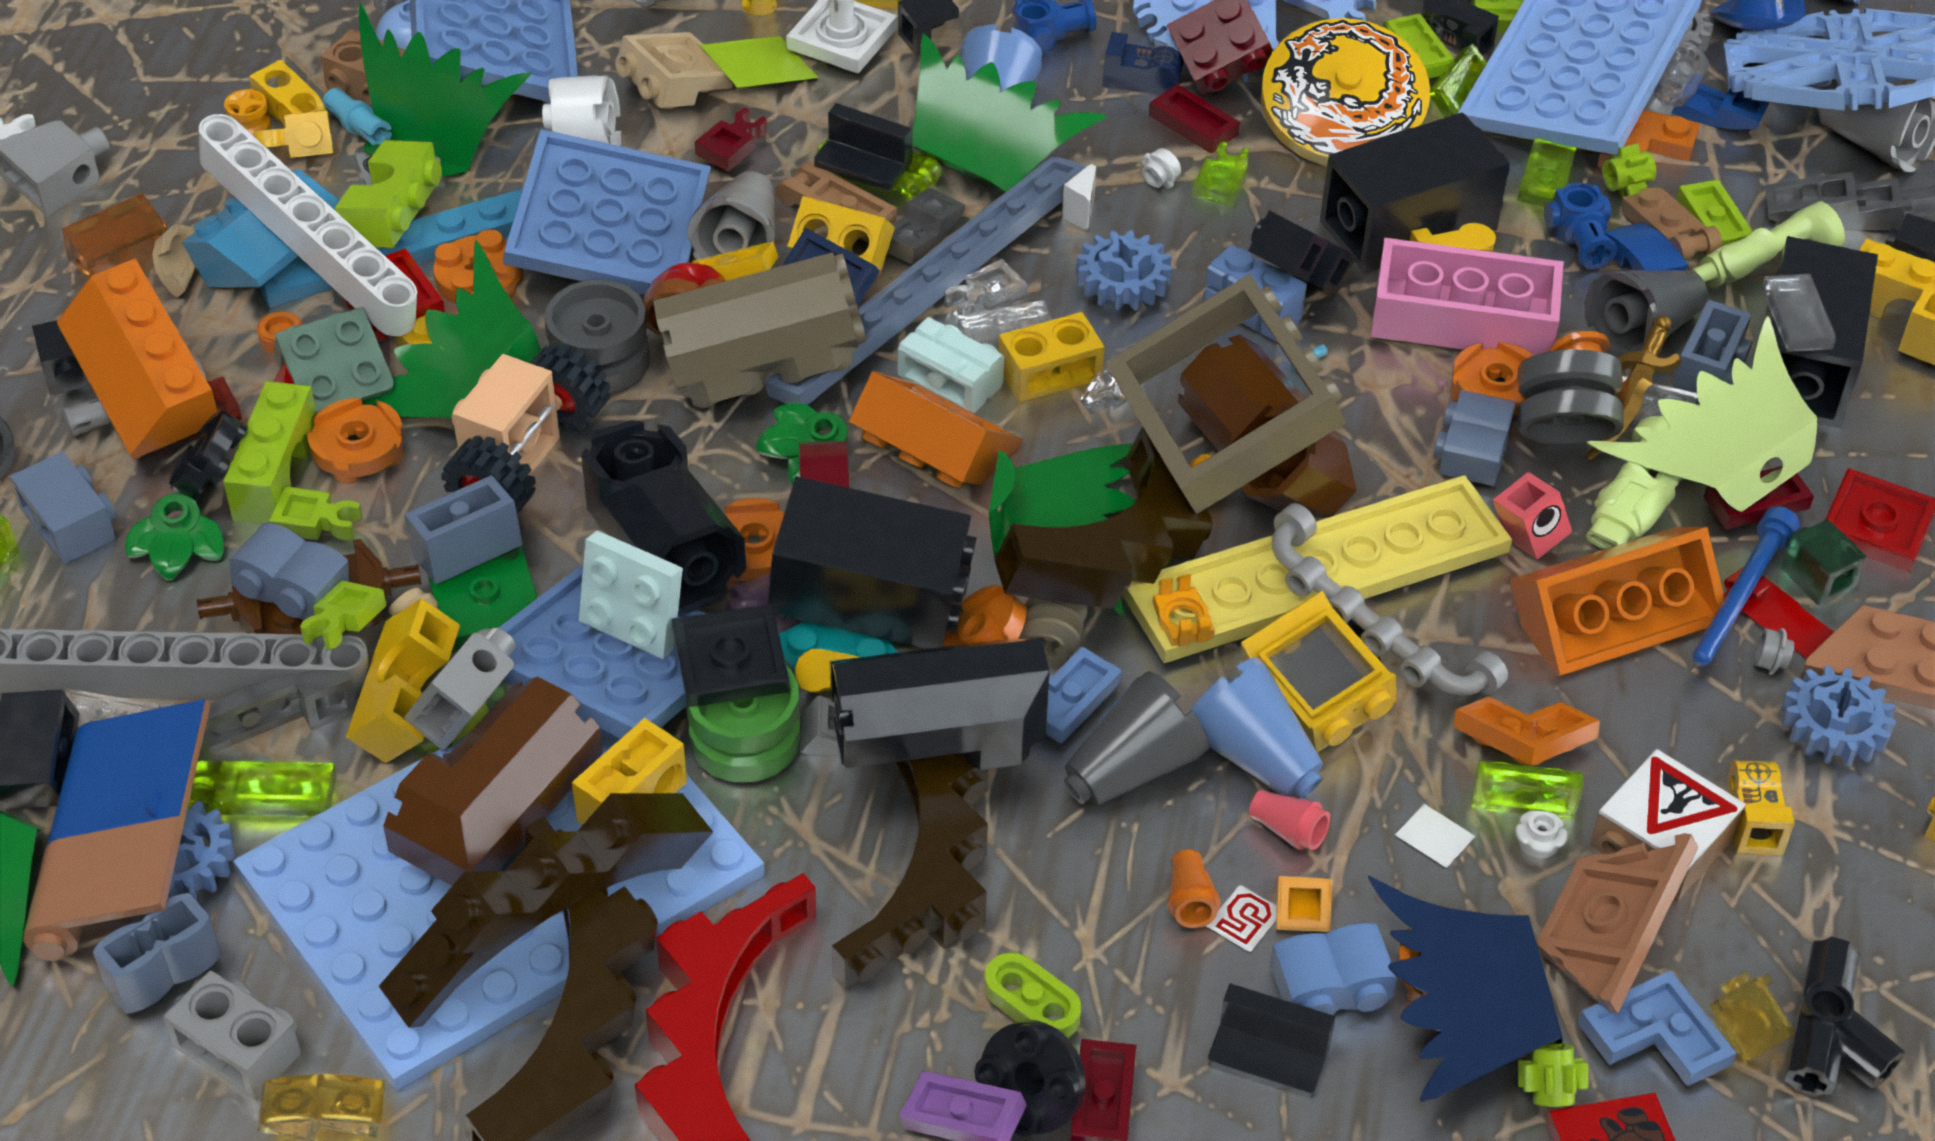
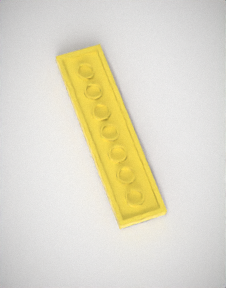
M1463 475L1316 521V533L1301 546H1292V548L1304 558L1311 556L1318 559L1324 565L1329 578L1342 588L1344 586L1355 588L1360 592L1363 599L1509 553L1512 538L1467 477ZM1273 535L1162 569L1154 584L1131 581L1129 588L1122 592V596L1163 663H1167L1251 636L1317 593L1312 590L1308 595L1300 597L1288 588L1285 576L1289 571L1276 559L1272 549ZM1191 574L1190 587H1196L1201 600L1208 608L1210 619L1215 629L1214 638L1200 643L1191 642L1190 645L1178 647V645L1171 647L1166 633L1159 625L1158 615L1153 606V595L1159 593V580L1173 578L1172 591L1177 590V577ZM1185 609L1175 610L1169 615L1171 622L1178 626L1181 620L1191 618L1192 625L1198 620L1193 612Z

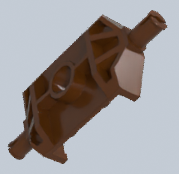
M361 539L353 540L355 553L343 555L349 560V582L383 589L385 601L387 597L392 596L391 588L422 585L418 564L390 570L387 567L382 568L380 560ZM232 586L233 592H228V596L197 599L200 620L231 614L233 622L238 621L246 633L302 634L300 626L304 620L287 616L274 602H263L247 598L240 594L234 586ZM383 610L364 628L377 625L381 620Z

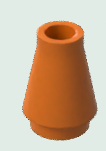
M1192 849L1181 850L1171 859L1172 875L1168 910L1176 921L1184 927H1204L1215 919L1221 899L1203 864L1201 854Z

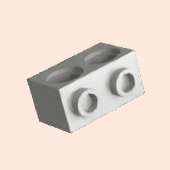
M211 970L163 1016L174 1048L255 1101L302 1054L295 1031L297 1029L296 1022L284 1009L273 1005L271 1008L267 1007L255 999L253 993L242 982L236 979H231L228 982Z

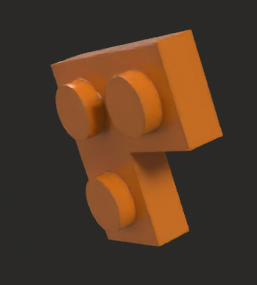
M1644 109L1624 146L1638 143L1640 152L1649 151L1689 161L1701 123L1690 121L1680 116H1669ZM1600 153L1598 167H1603L1605 160L1612 159L1611 154Z
M1488 696L1456 709L1453 727L1472 736L1474 741L1481 745L1492 746L1512 756V759L1519 764L1535 766L1564 752L1572 751L1578 746L1597 739L1600 720L1561 701L1527 715Z

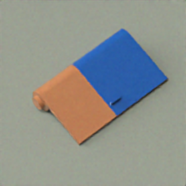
M206 699L88 722L76 730L23 934L24 944L35 956L53 961L72 955L78 948L83 925L165 911L210 710V704Z

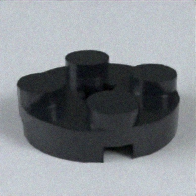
M222 409L214 413L199 430L203 435L194 447L190 444L178 461L169 481L170 488L197 501L209 482L215 485L223 477L231 462L224 456L229 448L234 449L239 444L248 426Z

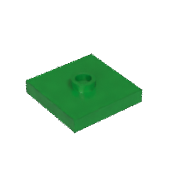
M523 549L506 552L438 584H435L428 576L432 595L439 605L438 610L460 624L452 650L460 649L474 632L478 633V631L486 628H499L538 598Z

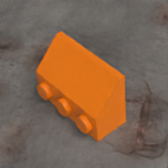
M875 371L871 372L848 421L863 429L861 434L863 439L883 448H886L888 443L901 449L898 455L899 458L920 468H924L927 463L939 469L936 477L957 488H962L964 483L982 486L996 470L998 451L1001 450L1010 457L1023 441L1022 438L910 380Z

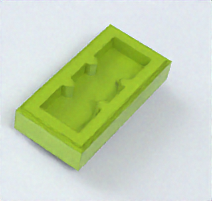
M1420 13L1383 22L1384 28L1394 32L1413 48L1421 59L1429 79L1455 73L1456 60Z

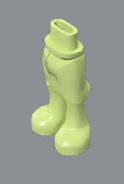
M1817 201L1796 212L1771 231L1765 228H1758L1744 239L1716 249L1702 258L1698 267L1690 271L1700 275L1709 288H1716L1723 283L1736 282L1756 268L1772 260L1779 251L1783 250L1787 236L1843 247L1845 244L1844 227L1838 214L1823 201Z
M1650 416L1642 419L1636 428L1651 427V432L1655 435L1664 428L1670 429V426L1663 416ZM1634 429L1631 441L1647 442ZM1635 462L1625 463L1616 478L1599 492L1597 500L1594 501L1596 511L1591 517L1592 527L1586 534L1588 541L1599 548L1607 549L1640 538L1657 522L1665 508L1675 498V488L1683 478L1663 472H1658L1655 478H1653L1648 473L1650 468L1640 466Z

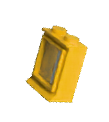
M1323 590L1241 642L1243 661L1257 657L1267 666L1317 753L1329 745L1337 746L1351 735L1353 729L1370 718L1372 720L1381 718L1397 701L1396 675L1387 670L1332 608Z

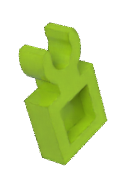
M284 486L269 519V523L283 526L305 539L319 540L324 530L330 531L338 539L350 540L354 539L355 532L353 522L348 520L361 521L363 515L361 505L356 501L343 500L333 504L331 493Z
M341 580L313 606L315 615L308 617L302 622L300 628L304 644L309 645L317 637L323 636L325 648L331 650L340 645L343 640L342 633L344 631L359 633L386 607L383 589Z

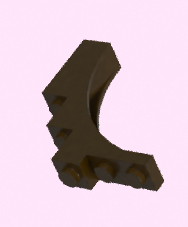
M1142 426L1125 459L1136 490L1135 503L1132 506L1106 520L1080 526L1041 527L1012 523L994 561L1005 594L1114 609L1122 592L1129 588L1131 581L1154 584L1161 570L1170 562L1172 556L1194 559L1203 541H1206L1210 536L1213 524L1212 517L1208 513L1207 508L1198 514L1195 513Z
M959 753L956 756L951 754L893 762L913 800L918 820V837L913 857L904 878L887 904L874 919L831 945L832 977L845 991L861 980H871L882 971L886 964L901 954L916 951L929 936L945 949L959 939L966 940L972 937L986 922L987 891L968 871L975 868L987 855L988 823L970 805L976 803L988 791V769L979 770L968 764V756Z
M610 793L578 831L538 832L505 871L464 872L431 910L436 918L435 922L381 982L379 988L408 1028L422 1027L458 986L521 936L569 906L619 882L656 871L681 869L711 836L713 831L683 793Z
M542 817L526 827L525 847L538 832L564 831L561 829L555 831L545 817ZM625 886L609 896L607 888L562 910L568 938L569 970L560 1004L539 1046L520 1071L498 1092L465 1115V1136L469 1141H557L610 1105L612 1081H614L612 1070L599 1053L595 1052L592 1055L591 1053L632 1027L636 996L628 981L617 973L654 950L658 926L656 915L649 904L642 898L636 900Z

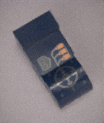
M1111 33L1105 53L1102 87L1161 95L1176 84H1179L1184 66V59L1179 51L1169 46H1160L1152 49L1151 47L1128 44V34Z

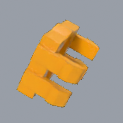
M1191 574L1177 577L1178 583L1177 590L1172 591L1173 578L1159 580V593L1153 595V606L1158 615L1159 625L1166 633L1171 647L1177 645L1182 647L1190 645L1191 642L1200 643L1214 638L1215 629L1211 622L1208 608L1201 600L1196 587H1190ZM1185 609L1193 612L1198 620L1193 625L1191 618L1181 620L1178 626L1171 622L1169 615L1175 610Z

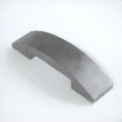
M343 671L293 674L251 685L211 703L195 777L214 770L211 758L212 753L304 716L310 729L313 730L354 713L357 701L350 674Z

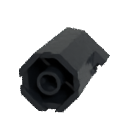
M629 420L596 431L591 438L592 447L590 451L585 448L581 455L586 507L605 534L683 568L679 611L686 614L722 601L730 591L726 586L733 574L739 579L746 570L745 538L688 470L687 446L670 426L657 424V432L645 430L644 422Z
M1041 638L1002 639L829 661L831 701L835 703L836 717H833L841 764L845 768L951 754L956 756L959 753L968 756V764L979 770L1021 765L1027 759L1030 748L1035 742H1037L1038 746L1046 737L1050 669Z

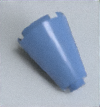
M988 24L975 27L965 35L960 49V57L964 63L966 80L970 79L982 66L989 62L994 63L997 68L1000 92L1021 82L1035 81L1042 68V50L1033 38L1021 30L1011 27L1010 33L996 31L998 25Z
M1252 657L1236 666L1242 672L1240 676L1230 681L1222 676L1200 697L1191 710L1199 719L1207 735L1210 748L1278 794L1290 797L1297 795L1303 799L1322 782L1323 777L1319 772L1323 768L1324 763L1267 666L1260 658Z

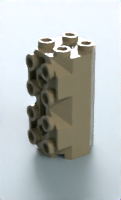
M833 252L653 301L658 328L663 334L665 343L663 347L676 389L681 396L691 398L693 405L700 408L709 407L717 401L739 395L749 396L758 393L764 387L763 378L769 372L778 373L781 375L783 382L793 384L804 380L806 377L820 373L845 370L853 363L852 354L859 348L858 344L867 342L843 254L834 256Z

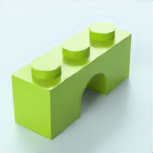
M383 140L368 161L373 185L351 184L335 206V211L374 247L394 248L403 233L408 230L416 214L424 207L429 195L439 185L442 168L440 161L435 158L432 142Z
M265 381L247 424L248 429L238 445L223 481L233 521L253 524L269 523V519L284 486L292 487L290 481L291 458H307L310 450L307 439L308 430L311 432L315 426L314 417L317 413L311 386Z

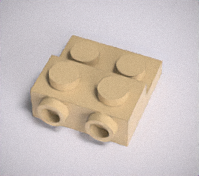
M690 32L623 36L615 64L617 73L623 78L629 77V80L638 86L640 95L644 99H652V102L660 108L671 110L679 106H693L698 91L710 93L713 90L732 89L733 82L700 46L702 43Z

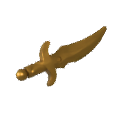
M1660 315L1656 317L1654 326L1650 328L1641 351L1628 352L1617 357L1622 364V370L1632 368L1631 373L1623 382V388L1616 395L1623 404L1624 428L1620 434L1604 441L1614 442L1638 414L1644 402V393L1653 384V373H1667L1676 369L1681 364L1682 360L1678 354H1673L1667 358H1658L1668 336L1667 331L1672 326L1671 319L1668 316ZM1592 446L1585 455V460H1591L1602 451Z

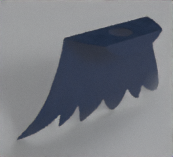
M1368 876L1371 885L1380 899L1402 922L1412 928V930H1391L1390 935L1405 947L1422 953L1420 956L1396 961L1388 965L1389 969L1400 979L1418 990L1428 992V994L1421 996L1408 1005L1401 1013L1400 1019L1416 1027L1441 1031L1439 1035L1426 1044L1419 1054L1421 1059H1444L1426 1084L1421 1094V1102L1443 1096L1549 1043L1557 1042L1562 1044L1561 1029L1529 915L1485 914L1446 908L1406 895L1372 876Z

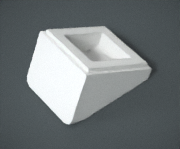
M1093 164L1084 168L1064 184L1062 218L1083 230L1089 228L1094 203L1096 166Z

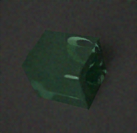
M1827 519L1810 528L1802 527L1791 535L1786 544L1787 550L1780 569L1820 606L1856 588L1867 556Z

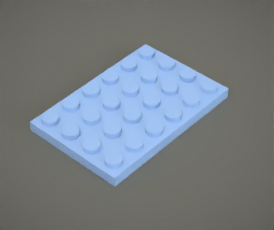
M1524 0L1458 113L1463 112L1482 131L1618 155L1619 147L1625 145L1703 0Z

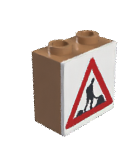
M1656 749L1599 810L1590 845L1604 854H1613L1622 848L1642 843L1647 851L1675 845V835L1683 833L1692 834L1699 848L1674 897L1676 901H1679L1733 841L1746 804Z

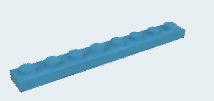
M523 188L413 220L394 248H375L384 256L406 248L418 264L435 259V250L439 245L477 235L483 230H496L502 234L503 238L509 237ZM299 256L259 287L269 308L334 289Z

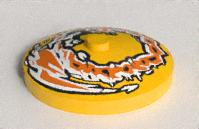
M1336 18L1321 20L1303 26L1292 32L1277 45L1269 57L1264 70L1261 102L1268 125L1287 148L1306 160L1327 167L1329 154L1423 125L1430 102V84L1426 69L1417 53L1394 32L1364 20Z

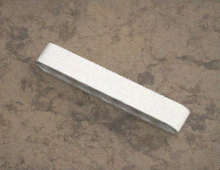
M213 114L205 117L198 126L200 164L209 174L355 309L364 307L369 322L379 331L390 336H402L414 328L416 323L417 288L402 271L235 119L223 114Z

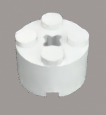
M608 75L550 79L548 88L551 103L544 104L542 109L545 129L621 146V131H615V117L621 116L618 94L613 79L611 77L607 78Z

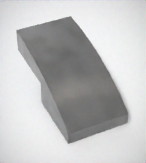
M932 188L906 202L904 217L892 224L895 229L887 253L910 264L915 263L935 247L951 230L964 213L966 204Z

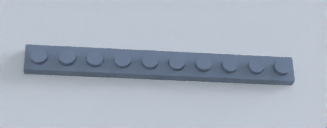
M1054 155L858 308L867 342L858 344L859 348L852 354L853 363L847 369L809 376L793 384L783 382L781 375L775 373L765 381L768 396L786 404L802 403L808 405L813 402L814 399L843 378L849 371L873 354L874 351L903 330L904 327L1063 201L1064 184L1086 168V166Z

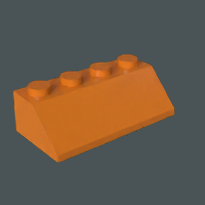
M136 258L92 275L58 319L57 325L131 459H137L198 433L207 420L217 412L212 389Z
M1707 527L1671 528L1509 579L1521 627L1557 676L1706 629L1725 600Z

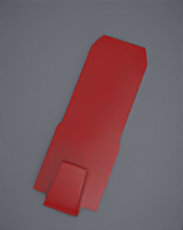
M1744 567L1724 580V586L1728 589L1724 593V598L1728 595ZM1763 575L1741 610L1763 628L1778 631L1779 628H1784L1787 632V639L1794 641V650L1806 659L1834 633L1833 630L1802 608L1799 602Z

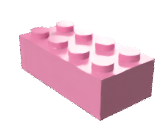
M1384 238L1370 337L1462 350L1477 343H1483L1482 349L1497 348L1498 342H1506L1520 346L1533 355L1548 352L1555 343L1559 325L1564 261Z

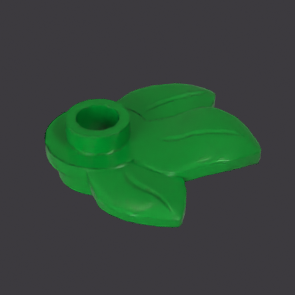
M802 403L784 404L774 409V416L778 424L770 426L762 433L756 444V452L769 457L788 459V477L790 484L793 485L795 476L800 477L799 442H847V425L837 414L831 412L817 413L813 408ZM821 430H831L826 435L818 434Z
M173 493L160 498L154 504L151 515L137 522L130 529L126 537L125 549L128 558L149 555L154 569L166 581L171 582L185 568L193 554L205 560L220 561L224 552V541L218 524L200 514L199 507L193 498L181 493ZM174 511H183L178 518L170 519L167 517V515Z

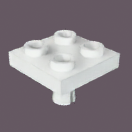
M818 0L786 35L787 49L859 74L897 30V15L854 0Z

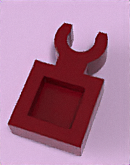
M743 108L735 114V122L729 124L720 120L694 142L695 155L729 172L755 150V140H759L766 135L767 118L762 116L756 122L750 123V109Z

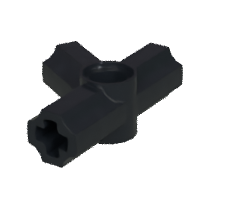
M1831 936L1825 940H1814L1812 943L1800 1004L1792 1023L1794 1035L1784 1080L1794 1088L1795 1093L1812 1098L1824 1094L1832 1095L1836 1088L1840 1063L1869 1087L1878 1088L1891 1076L1906 1054L1902 1048L1854 1010V1000L1852 997L1860 953L1853 949L1850 941Z

